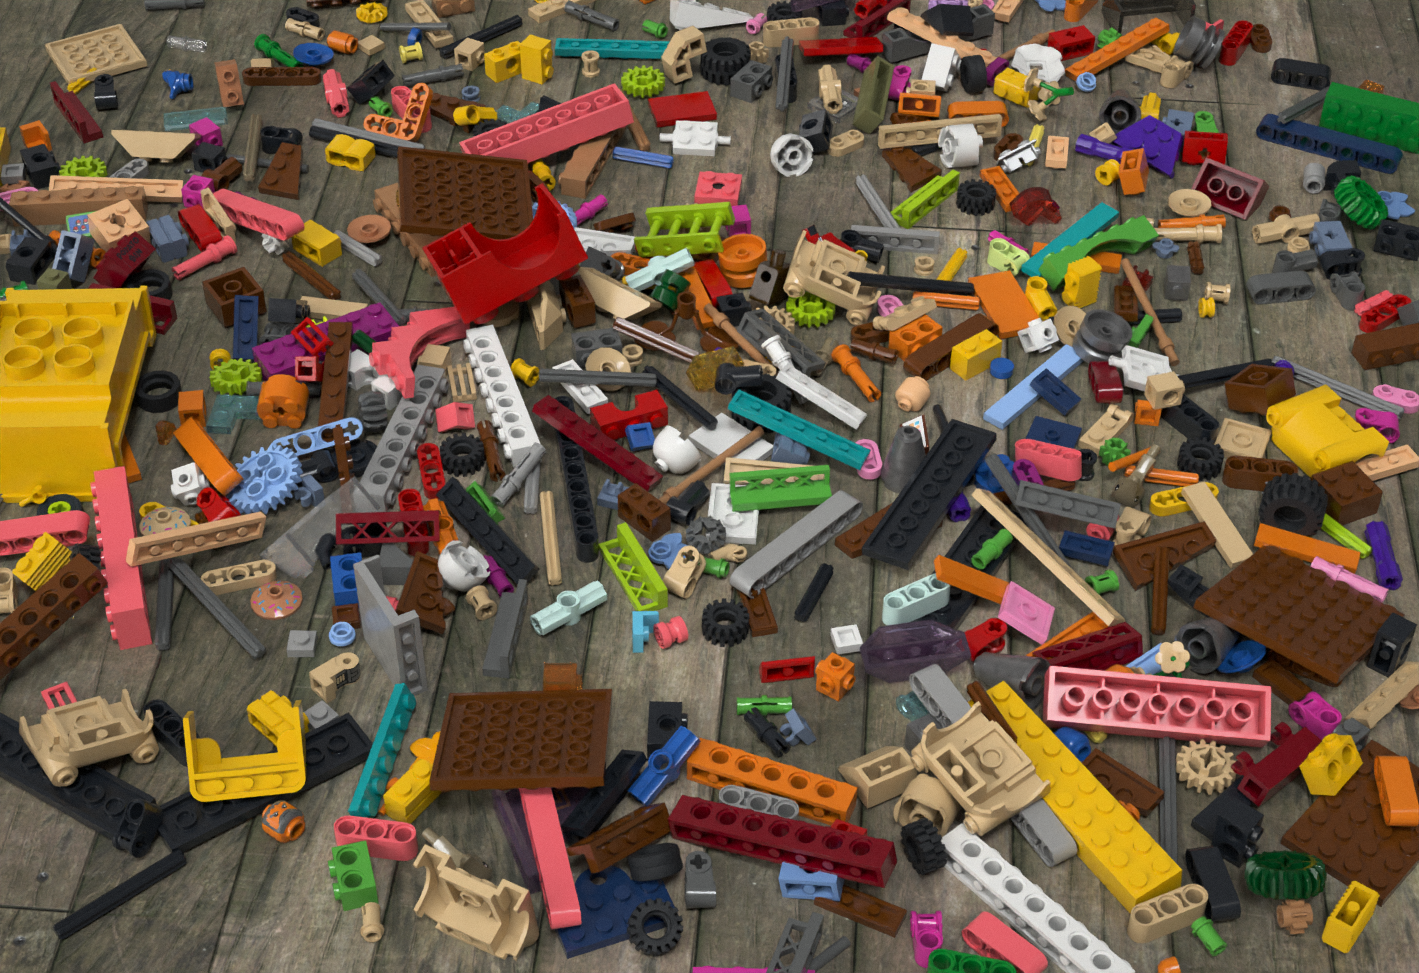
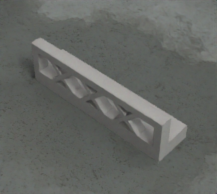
M852 225L851 230L857 231L861 238L884 245V250L938 254L940 231Z

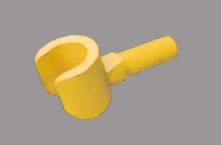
M37 485L31 495L20 501L19 505L24 507L31 502L41 504L48 497V493L39 495L37 492L41 490L42 486Z

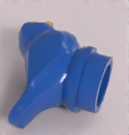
M171 69L162 73L163 80L171 89L170 99H175L177 94L182 91L188 92V90H193L191 74L171 71Z

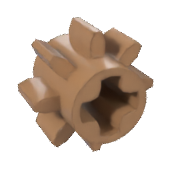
M1294 899L1285 900V902H1282V905L1277 906L1279 926L1281 928L1285 927L1286 930H1289L1290 934L1304 933V928H1308L1307 925H1312L1313 923L1311 905L1304 903V900L1300 899L1298 901Z

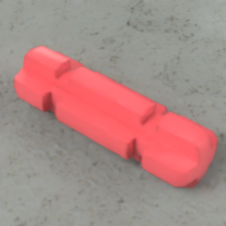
M1384 290L1356 304L1354 312L1361 316L1366 311L1393 296V294L1388 290Z

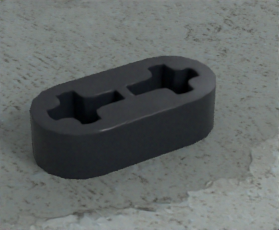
M299 7L287 9V19L292 18L300 22L306 21L312 26L320 27L318 14Z

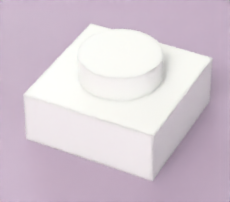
M856 624L831 628L830 636L837 655L863 651V641Z

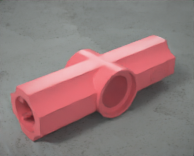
M329 69L323 75L327 104H330L332 114H335L338 118L345 117L346 113L349 112L346 85L342 82L339 72H336L335 69Z

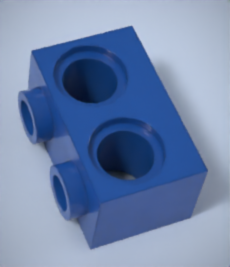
M361 553L330 556L335 605L358 603L359 608L353 564L362 561Z

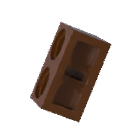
M581 275L559 280V294L562 306L573 327H582L596 323L595 301Z
M637 483L617 495L618 517L650 541H655L671 530L670 507Z

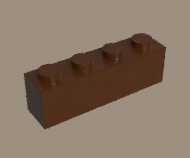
M1419 323L1356 335L1351 354L1364 370L1418 360Z

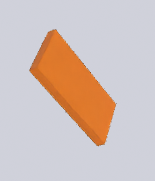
M1010 270L968 278V283L974 284L975 290L973 294L975 297H979V304L987 318L998 324L999 331L997 335L1000 339L1018 336V331L1029 327L1028 322L1039 318Z

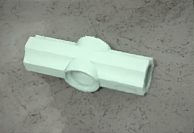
M685 248L666 258L664 256L653 257L648 262L647 267L625 278L629 287L640 292L654 284L657 286L661 285L660 278L666 269L678 274L694 266L695 263L688 248Z
M598 580L577 591H563L557 596V602L531 615L530 623L539 636L545 635L561 625L577 624L581 619V614L607 600V593Z

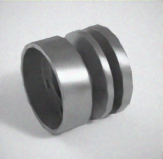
M1192 16L1179 34L1173 53L1185 60L1193 54V64L1199 62V67L1205 69L1218 54L1225 32L1220 28L1216 30L1214 25L1209 26L1205 31L1206 22L1196 16Z

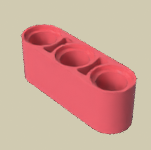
M396 86L391 90L392 106L394 112L403 119L412 91L406 86ZM420 108L413 110V118H417L420 115ZM430 108L422 133L428 132L432 128Z
M1021 439L1015 443V461L1019 459L1031 461L1039 475L1065 481H1076L1082 477V454L1079 450L1032 439Z
M343 816L334 823L337 846L366 840L370 857L398 861L411 860L418 853L416 829L409 823L358 816Z
M981 912L962 930V937L970 948L983 957L1011 963L1015 967L1016 973H1042L1048 967V961L1039 949L989 912Z

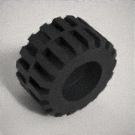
M719 37L705 43L707 52L701 54L700 58L701 75L708 82L716 83L717 85H730L731 78L751 60L749 45L744 41L731 37Z
M765 373L763 374V386L736 388L732 393L733 398L736 392L741 390L791 413V388L777 380L776 375L770 376V374ZM731 411L732 419L748 430L753 431L760 426L764 433H773V430Z
M1284 473L1281 477H1273L1272 481L1266 484L1260 503L1259 516L1261 523L1307 537L1310 535L1314 536L1321 529L1326 512L1328 497L1324 493L1325 489L1322 486H1318L1319 482L1315 479L1310 480L1309 476L1306 475L1303 477L1298 476V473H1293L1292 475Z

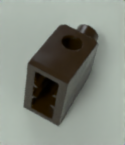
M773 249L771 259L758 265L749 294L750 299L769 306L788 298L789 295L783 289L790 267L789 263L784 262L785 251Z

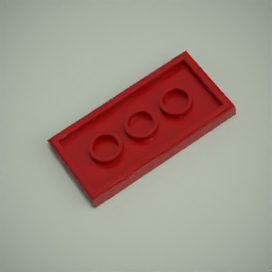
M877 37L800 40L799 49L804 56L882 53L883 44Z

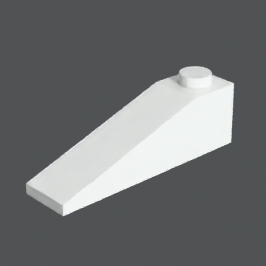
M670 0V22L679 30L690 26L705 28L743 23L753 19V17L749 13L726 7L719 10L720 7L711 3L704 4L703 6L701 3L696 2V0Z

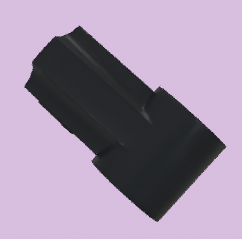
M845 230L841 233L840 240L855 251H865L868 255L867 260L879 263L884 250L883 244L861 238L860 234L855 230Z
M723 363L717 368L715 389L721 394L728 395L732 394L736 388L763 386L764 384L762 365L736 367L731 363Z
M328 450L317 451L312 455L311 460L301 462L302 466L300 468L303 470V473L299 475L301 478L310 474L315 480L318 479L321 482L327 483L333 481L339 475L336 463L331 452Z
M698 480L692 482L679 497L672 496L668 500L666 505L670 507L672 520L685 526H689L690 522L694 521L698 508L710 497V490L705 486V483Z

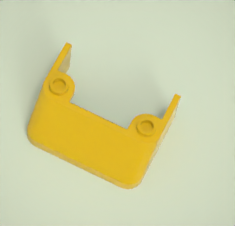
M296 700L293 706L295 728L283 731L278 737V753L221 758L220 746L214 739L196 738L194 711H188L183 717L189 785L192 796L198 801L208 802L299 791L306 781V740L302 700Z

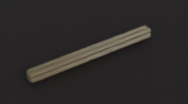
M252 114L250 118L243 170L246 182L249 180L253 182L256 176L261 136L260 130L262 128L261 114Z

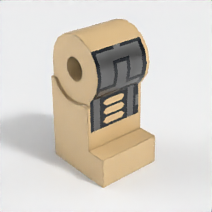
M350 652L342 653L310 671L311 689L327 704L334 700L337 690L359 680L360 667L357 655Z

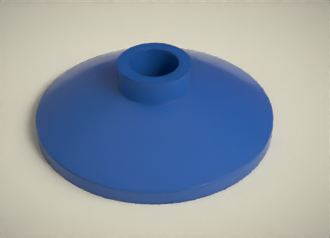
M318 43L300 44L293 50L295 59L309 66L328 63L334 56L331 48Z
M1255 640L1234 644L1217 670L1222 673H1245L1251 670L1253 665L1263 658L1266 653V646Z

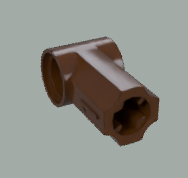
M230 157L215 170L206 169L201 177L213 179L216 192L220 189H228L230 181L241 173L243 169L236 158Z

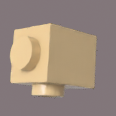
M466 38L454 49L455 65L461 63L463 69L475 70L484 62V43Z
M427 344L423 355L418 357L417 366L424 365L443 368L447 377V366L452 365L450 347Z

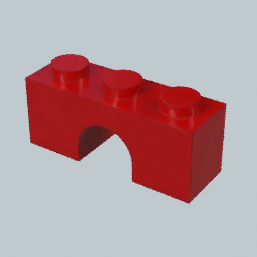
M658 390L635 395V409L630 411L617 409L613 402L590 408L591 425L613 440L627 437L625 428L628 425L650 422L652 429L668 425V407Z

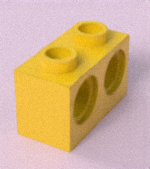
M1333 733L1325 736L1322 742L1314 751L1309 753L1308 757L1299 767L1312 795L1335 796L1363 762L1351 735Z

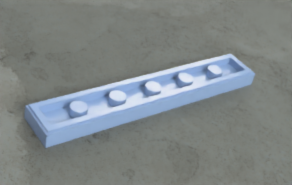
M1066 344L985 411L983 419L1003 430L1042 397L1030 386L1031 381L1047 368L1058 379L1062 380L1084 360L1076 354L1073 347Z

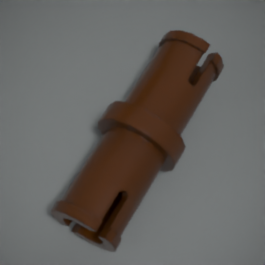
M854 338L851 342V353L868 356L870 360L875 361L879 359L895 364L898 359V355H895L899 353L897 349L880 346L878 342L869 343Z

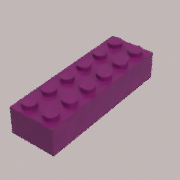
M380 302L317 325L327 336L329 322H352L354 327L353 334L360 329L376 342L388 341V338L391 337V327H399ZM312 327L306 328L319 342L323 340ZM302 330L298 333L312 349L316 347ZM292 334L252 348L254 363L257 362L258 367H261L264 382L268 381L269 377L278 374L295 377V356H313ZM352 341L351 353L358 349L365 354H369ZM320 351L318 353L320 356L319 361H325L326 352Z

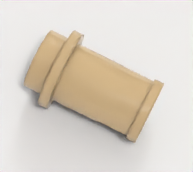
M375 902L366 903L365 907L362 906L361 908L363 926L360 929V934L367 942H376L384 934V926L381 924L380 918L381 907Z

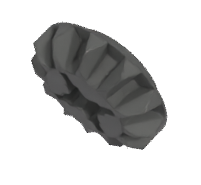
M711 515L704 518L699 516L697 520L691 521L686 529L688 545L695 547L699 553H711L721 548L726 540V528L722 525L720 519H713ZM704 527L708 532H711L709 541L704 535H701Z

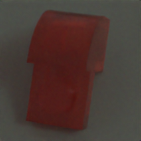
M1042 187L1028 188L1019 193L1009 203L1013 216L1028 226L1040 215L1055 224L1062 219L1059 205L1051 199L1049 190Z

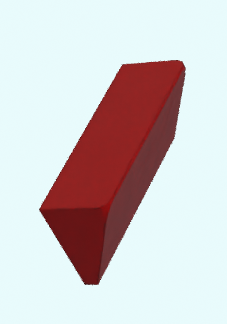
M815 656L761 662L759 665L761 683L812 678L815 672Z

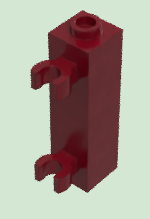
M1279 723L1275 726L1274 729L1276 731L1271 734L1270 740L1280 746L1257 764L1254 763L1252 757L1245 751L1236 756L1237 761L1231 765V769L1238 775H1244L1237 789L1258 807L1302 773L1299 766L1308 757L1309 753L1314 751L1322 742L1307 727H1303L1296 734H1293L1291 728L1286 723Z

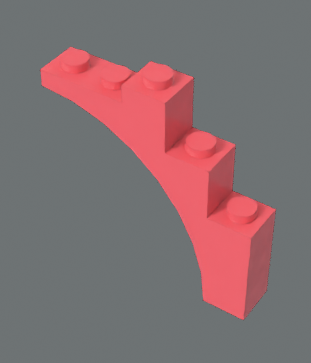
M455 307L410 312V321L407 322L406 326L391 327V337L388 338V341L372 343V352L369 353L370 365L376 369L379 375L387 374L405 399L413 398L415 375L411 367L418 357L424 353L427 344L440 345L452 340L466 338V330L470 329V323L465 325Z

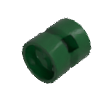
M666 269L660 278L661 285L655 287L650 297L663 303L662 306L675 311L677 309L678 295L682 292H687L691 283L679 274ZM669 285L675 288L674 292L668 289Z

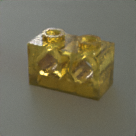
M734 346L694 355L686 374L696 391L715 387L716 372L719 365L731 363L736 367L744 366V362Z

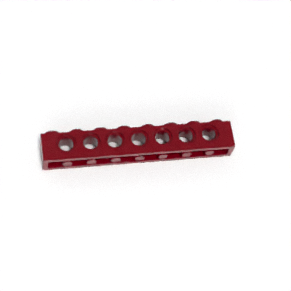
M682 795L668 818L672 838L779 864L785 862L797 865L801 869L813 872L821 871L837 875L839 878L885 888L897 864L895 845L892 841L860 835L856 832L851 833L833 829L829 826L824 827L811 824L802 820L784 818L775 814L757 812L752 809L739 808L725 803L708 801L699 797Z

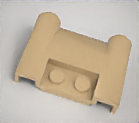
M803 230L796 242L783 287L784 291L793 298L801 297L807 291L847 309L846 318L851 324L861 325L867 323L872 308L881 295V291L878 290L876 293L877 287L860 286L861 282L846 275L849 271L883 274L885 266L882 265L879 271L875 272L866 268L867 261L864 260L865 257L825 239L823 242L818 240L816 244L804 240L807 231Z
M127 689L122 690L121 702L109 705L105 698L102 699L101 696L63 705L47 710V714L41 715L40 724L29 727L25 717H20L19 734L52 784L58 787L72 784L78 775L77 768L125 754H130L137 763H148L156 757L159 751V746L152 730L154 719L151 710H146L144 721L140 720L133 709Z
M979 701L961 719L946 728L937 729L934 722L930 723L923 730L921 742L911 751L912 757L910 760L918 772L923 770L925 773L932 771L966 812L963 823L971 834L976 833L979 836H983L1050 793L1051 782L1049 780L1043 782L1037 776L1036 768L1032 765L1029 757L997 722L989 721L982 714Z
M426 844L424 845L413 863V866L417 869L422 866L426 868L425 886L413 909L417 916L422 918L423 914L437 922L436 929L505 960L510 955L513 956V960L517 961L524 947L534 944L539 936V928L529 890L505 879H502L499 886H496L488 880L480 879L461 868H456L451 855Z

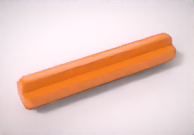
M914 291L912 298L924 296L925 299H935L937 307L978 310L980 303L979 297Z
M1127 466L1125 468V476L1128 477L1136 466ZM1153 468L1144 482L1184 487L1197 484L1199 475L1197 473Z

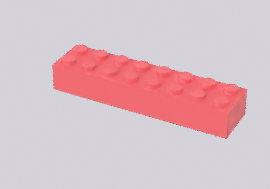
M614 83L461 141L459 144L462 153L527 160V163L530 164L534 160L546 158L558 151L567 150L573 145L585 143L594 137L604 136L615 129L625 128L628 124L633 123L634 120L629 100Z
M125 466L94 471L95 482L90 484L93 497H97V499H92L94 512L99 515L95 516L97 532H101L97 534L99 548L103 550L100 554L101 567L106 568L101 570V573L108 582V587L103 588L106 604L110 603V606L105 607L107 620L114 623L110 625L113 641L118 640L120 650L150 645L153 643L142 564L131 567L126 562L129 540L137 538L138 535L133 500Z
M1049 666L1044 679L1043 723L1048 728L1060 729L1062 727H1071L1078 731L1164 738L1167 736L1175 740L1200 742L1201 739H1204L1206 743L1215 741L1217 744L1263 748L1270 742L1271 686Z

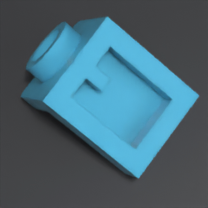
M632 611L633 653H643V642H649V633H654L653 626L659 623L658 611Z

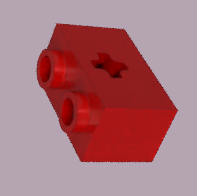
M1084 25L1049 33L1047 47L1058 50L1063 57L1061 61L1074 59L1093 53L1095 36Z
M1185 131L1182 162H1186L1189 165H1198L1199 163H1204L1206 158L1225 165L1228 133Z

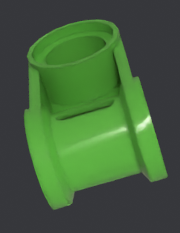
M1199 111L1195 114V127H1193L1192 131L1219 133L1211 113Z

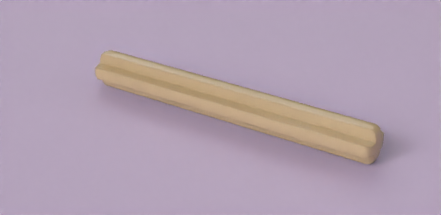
M542 491L540 493L548 584L551 586L560 585L562 583L554 498L551 491Z

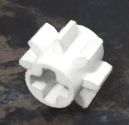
M262 234L264 238L262 245L268 253L275 251L279 255L290 247L288 244L289 239L283 241Z

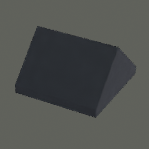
M938 4L923 12L920 16L942 35H974L970 6Z

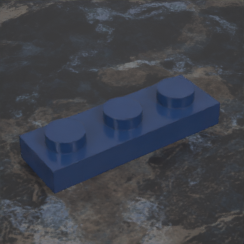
M235 295L233 360L236 359L238 361V359L242 358L243 362L250 359L254 363L252 348L257 346L258 296Z

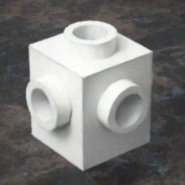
M1037 318L1028 322L1029 327L1017 332L1025 353L1035 350L1041 353L1052 348L1051 343L1059 340L1056 333L1057 329L1051 319L1042 321L1041 318Z
M195 462L171 470L173 478L171 491L174 498H178L185 506L197 504V496L200 491L210 487L209 480Z

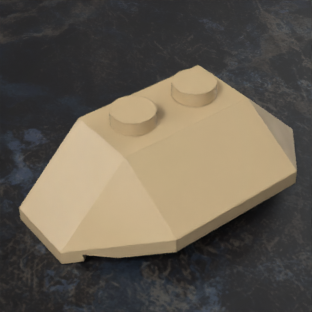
M111 130L114 138L132 157H139V159L152 161V158H160V162L171 163L173 159L182 157L201 138V134Z
M580 267L579 274L595 301V308L606 313L609 311L614 314L613 318L615 319L617 317L625 320L638 319L661 308L663 304L594 268Z
M549 280L538 285L540 288L539 292L531 299L526 300L540 350L546 349L563 332V322H566L565 309L562 308L560 294L556 295L554 286Z

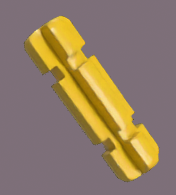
M95 67L90 68V70L87 73L96 71L97 69ZM79 78L77 82L69 84L67 90L78 94L93 81H85V78Z

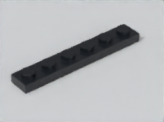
M452 476L436 494L517 585L519 579L527 580L528 583L540 570L456 478Z

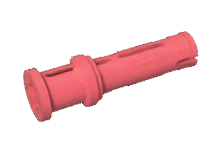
M224 236L223 240L218 243L209 244L205 251L172 267V272L176 271L173 274L177 280H181L183 277L211 262L218 263L228 254L237 253L236 244L230 236Z

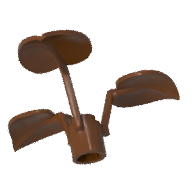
M682 292L678 295L677 309L675 311L669 310L674 315L670 327L661 321H650L641 326L675 342L676 336L671 331L674 330L678 317L689 320L695 316L701 334L704 335L700 339V346L705 352L712 354L717 347H721L724 349V352L729 353L740 346L724 329L713 326L708 329V332L705 331L699 316V310L696 309V296L691 292ZM634 339V341L643 348L649 350H659Z

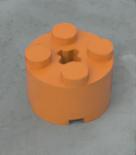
M278 374L269 377L268 381L263 382L261 385L257 404V413L263 420V425L268 428H275L276 426H289L293 429L299 428L305 418L309 389L306 384L302 382L301 385L296 382L295 377L290 375Z

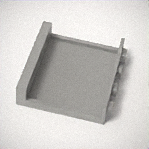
M379 555L353 564L365 641L394 686L395 684L405 683L414 696L428 691L418 614L415 610L398 616L388 601L384 592Z

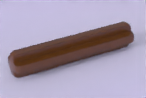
M978 681L969 683L967 685V693L974 704L979 701L982 714L989 721L997 722L1017 744L1016 734L981 683Z

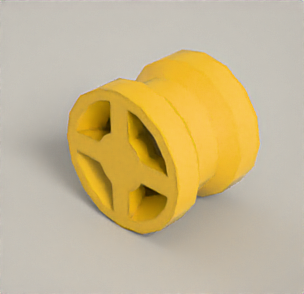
M1110 159L1098 166L1095 170L1097 180L1107 186L1113 183L1114 180L1119 179L1120 164L1116 160Z

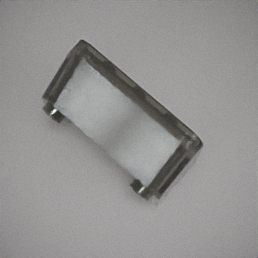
M1105 0L1102 4V14L1110 28H1114L1121 34L1124 16L1175 11L1185 26L1187 21L1194 16L1196 4L1194 0Z

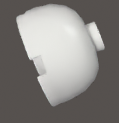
M791 133L782 135L772 145L770 152L771 162L777 171L787 177L793 174L800 176L812 164L813 147L808 140L800 135Z
M666 426L654 440L653 453L657 459L655 464L663 472L669 470L675 474H683L691 470L701 460V454L688 438L684 441L679 437L681 432L671 426Z
M451 541L442 550L438 559V568L442 575L443 584L449 589L458 591H469L473 587L481 585L490 575V572H487L489 564L474 547L469 546L466 549L460 546L463 542Z

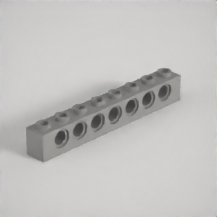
M424 365L417 366L414 372V397L405 399L402 396L355 490L357 510L387 512L390 505L394 504L398 488L403 486L404 475L410 471L412 459L414 456H417V448L421 440H424L426 437L427 427L433 423L435 409L440 408L442 396L448 391L449 379H446L445 369Z

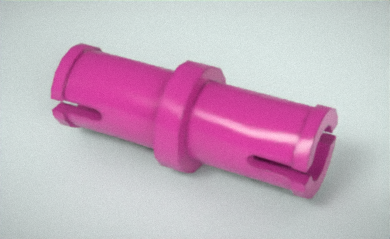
M602 194L589 203H583L580 209L574 212L577 217V226L586 219H592L595 217V213L608 206V203H605L607 199Z

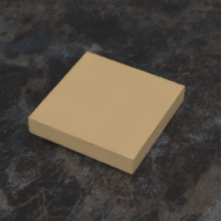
M1224 418L1214 445L1219 444L1221 446L1220 449L1224 450L1225 458L1235 455L1263 458L1272 430Z

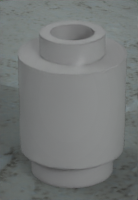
M1310 163L1304 168L1303 186L1307 192L1316 194L1324 188L1325 168L1323 165Z

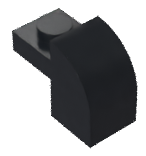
M1342 160L1330 164L1327 168L1323 190L1330 191L1332 195H1335L1334 190L1338 183L1347 176L1352 175L1360 178L1361 170L1357 160Z

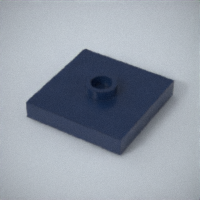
M1035 416L1025 439L1075 449L1081 436L1082 428Z

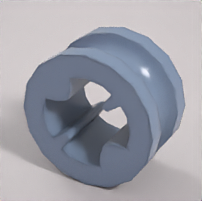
M467 86L461 91L463 100L479 102L481 99L480 90L477 86Z

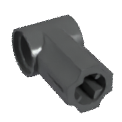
M1312 249L1297 253L1286 250L1279 251L1276 254L1272 273L1304 271L1316 268L1318 264L1316 253Z

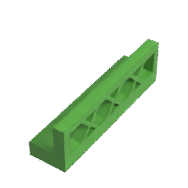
M829 465L729 473L732 512L820 505L832 496L829 485ZM824 474L823 480L810 479L813 475ZM793 476L799 478L795 482L785 481L787 478ZM771 478L774 480L770 484L760 483L764 479ZM746 480L749 482L746 486L735 487V481Z

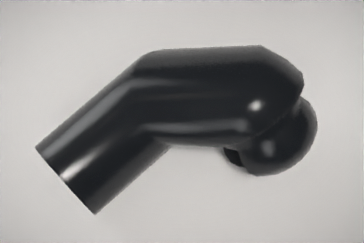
M326 533L321 536L315 548L317 557L325 570L331 568L330 551L337 545L336 535L332 533Z

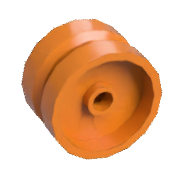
M737 234L722 241L724 251L718 252L721 273L729 286L735 288L752 287L758 265L761 262L767 261L765 241L753 234Z

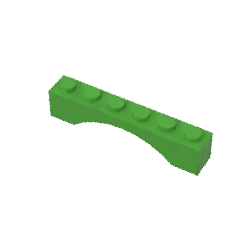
M1144 215L1136 219L1132 217L1120 226L1116 224L1106 232L1100 231L1088 240L1083 238L1072 247L1067 245L1056 254L1054 252L1049 253L1043 258L1044 262L1038 270L1054 291L1065 286L1064 276L1067 274L1068 263L1107 251L1125 252L1134 255L1150 248L1159 234Z

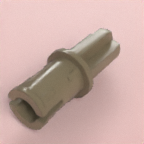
M827 338L821 349L815 352L826 364L823 369L811 371L813 377L815 375L820 376L825 367L832 362L831 353L839 346L837 340L830 346L834 338Z

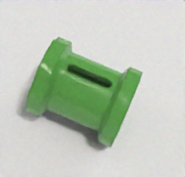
M1109 569L1104 574L1095 577L1090 575L1085 578V582L1099 595L1108 591L1116 592L1119 590L1118 577L1113 570Z

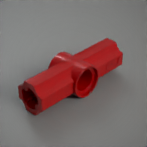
M860 0L856 3L854 12L862 19L867 18L878 8L884 7L888 0Z

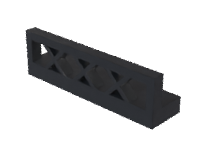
M622 749L605 771L604 786L591 788L562 823L561 828L570 845L598 831L625 797L628 789L641 775L639 770L647 761L643 751Z

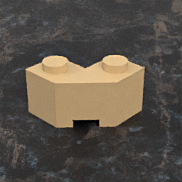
M695 26L675 32L661 56L664 73L673 83L693 77L689 59L707 52L704 34Z

